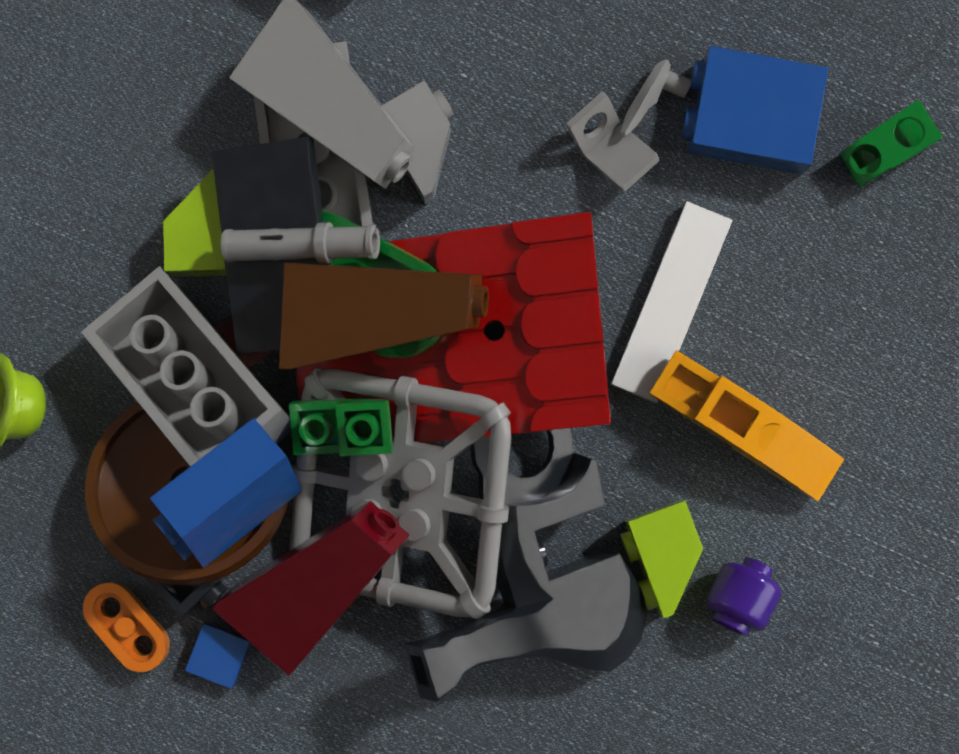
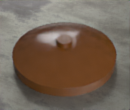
M136 402L122 412L105 430L96 444L88 464L85 478V503L89 520L100 542L117 561L133 573L143 578L169 585L206 583L225 577L245 566L267 546L275 535L286 512L288 502L203 568L193 554L186 560H183L153 521L161 513L150 497L191 466L142 406ZM280 441L277 445L286 455L285 449Z

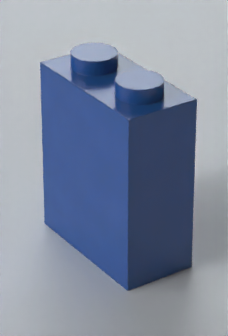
M710 46L703 61L695 60L692 70L690 89L698 90L695 109L686 108L681 130V137L689 138L687 153L803 174L812 165L829 67Z
M253 418L150 497L161 513L153 521L183 560H186L193 554L204 568L300 493L302 488L287 456L256 419Z

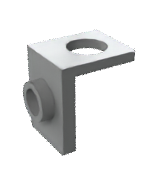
M601 92L570 119L566 126L582 157L617 188L625 192L657 164L660 159L655 151L632 132L626 137L621 136L620 132L623 124L620 122L609 97L604 92ZM602 112L603 117L599 126L591 133L584 134V127L587 121L593 115Z

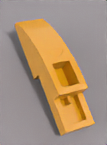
M677 350L673 353L648 393L732 446L733 450L816 502L820 500L844 461V458L763 401L724 376H717Z

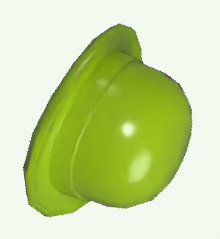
M0 353L1 448L5 440L32 436L40 428L46 412V395L43 385L34 375L25 371L14 370L10 359L3 353Z

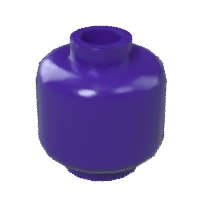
M745 557L743 564L736 562L725 563L721 567L706 599L707 606L714 612L711 620L745 637L749 635L750 631L759 632L765 629L782 594L779 585L770 578L773 569L749 557Z

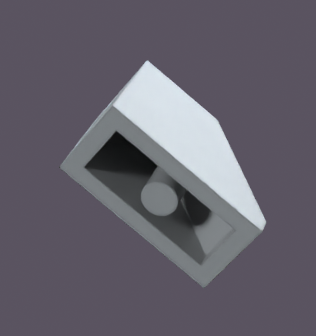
M424 80L382 106L414 146L413 151L409 155L412 157V162L406 173L426 205L435 198L451 135L448 118L454 116V113L440 89L432 93Z

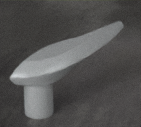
M667 59L656 64L626 113L620 132L621 136L626 137L638 125L648 109L657 103L662 89L685 98L691 84V79L669 71L671 64Z

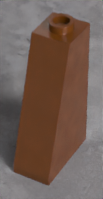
M284 263L279 369L306 367L479 327L480 318H485L488 312V287L482 286V274Z

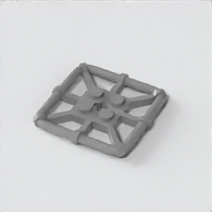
M314 369L305 377L301 401L346 399L341 391L394 400L397 412L395 434L392 437L393 452L391 454L351 456L349 472L316 465L317 454L296 455V464L291 465L302 491L293 497L290 550L310 538L314 484L348 490L346 516L371 501L378 508L390 512L398 520L400 527L410 534L382 567L381 578L374 577L359 595L376 598V602L379 605L388 607L398 603L454 617H472L475 619L483 617L491 609L490 603L496 588L502 523L508 521L509 507L504 504L511 447V424L508 419L511 412L504 402L498 405L494 400L482 395L418 384L416 378L401 376L398 380L340 369ZM417 405L481 417L474 425L445 447L414 441ZM490 431L484 499L451 493L455 457ZM396 479L401 481V489L409 491V499H403L400 503L393 499L389 486L393 485ZM449 512L477 517L481 521L475 579L446 540ZM404 546L430 552L460 596L401 583Z

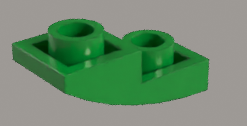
M326 399L293 401L289 404L294 455L340 453V456L391 454L393 452L389 400Z

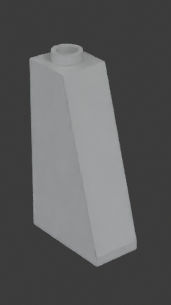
M282 0L229 78L386 189L391 181L394 183L398 182L411 165L412 157L409 155L413 151L414 146L312 15L297 0Z

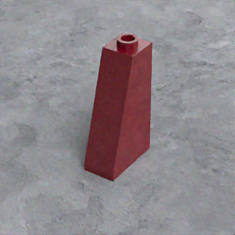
M369 501L240 581L212 609L290 676L410 534L400 527L398 520L390 512L378 508L373 502Z

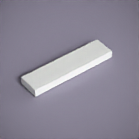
M688 201L685 203L610 385L655 404L658 403V400L648 393L673 353L681 348L733 221L732 219Z

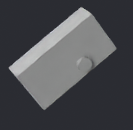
M160 266L81 331L190 466L253 418L256 419L276 444L292 432L289 415Z

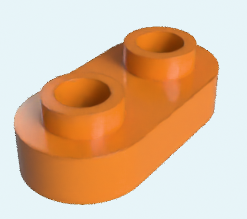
M106 582L95 586L88 592L83 602L84 618L123 666L134 672H147L159 666L166 659L170 648V640L166 630L129 587L119 582ZM110 597L118 600L120 604V611L116 616L109 615L105 610V602ZM140 636H147L151 639L153 648L149 654L141 653L138 650L137 640Z

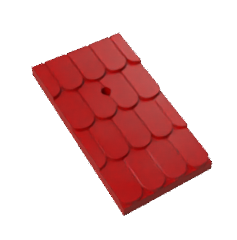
M584 212L511 222V224L388 241L427 262L437 272L482 274V286H487L489 290V305L486 317L480 318L479 327L442 335L431 348L413 357L389 358L374 352H368L296 368L299 401H301L304 390L305 377L314 369H340L398 380L401 376L412 377L418 380V384L482 395L494 400L498 405L504 402L511 412L508 416L511 424V434L610 425L611 415L592 213ZM489 325H498L504 330V335L499 340L492 341L485 336L484 331ZM341 391L346 399H384ZM389 400L392 437H394L397 406L394 400ZM417 405L414 441L431 443L454 440L474 425L481 417ZM490 431L482 437H490Z

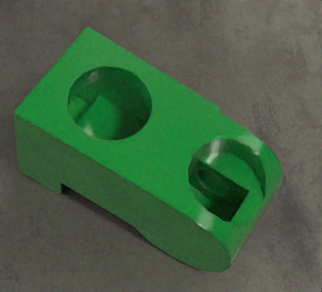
M918 99L852 143L838 155L860 188L888 170L895 169L933 146L943 136Z

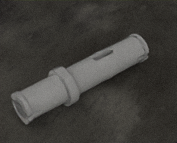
M330 222L317 223L315 228L225 229L221 237V252L227 263L234 261L316 259L319 264H331L334 259L339 258L376 259L380 250V236L376 225L333 227Z

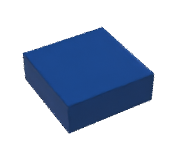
M205 622L185 671L233 689L251 643L241 635Z

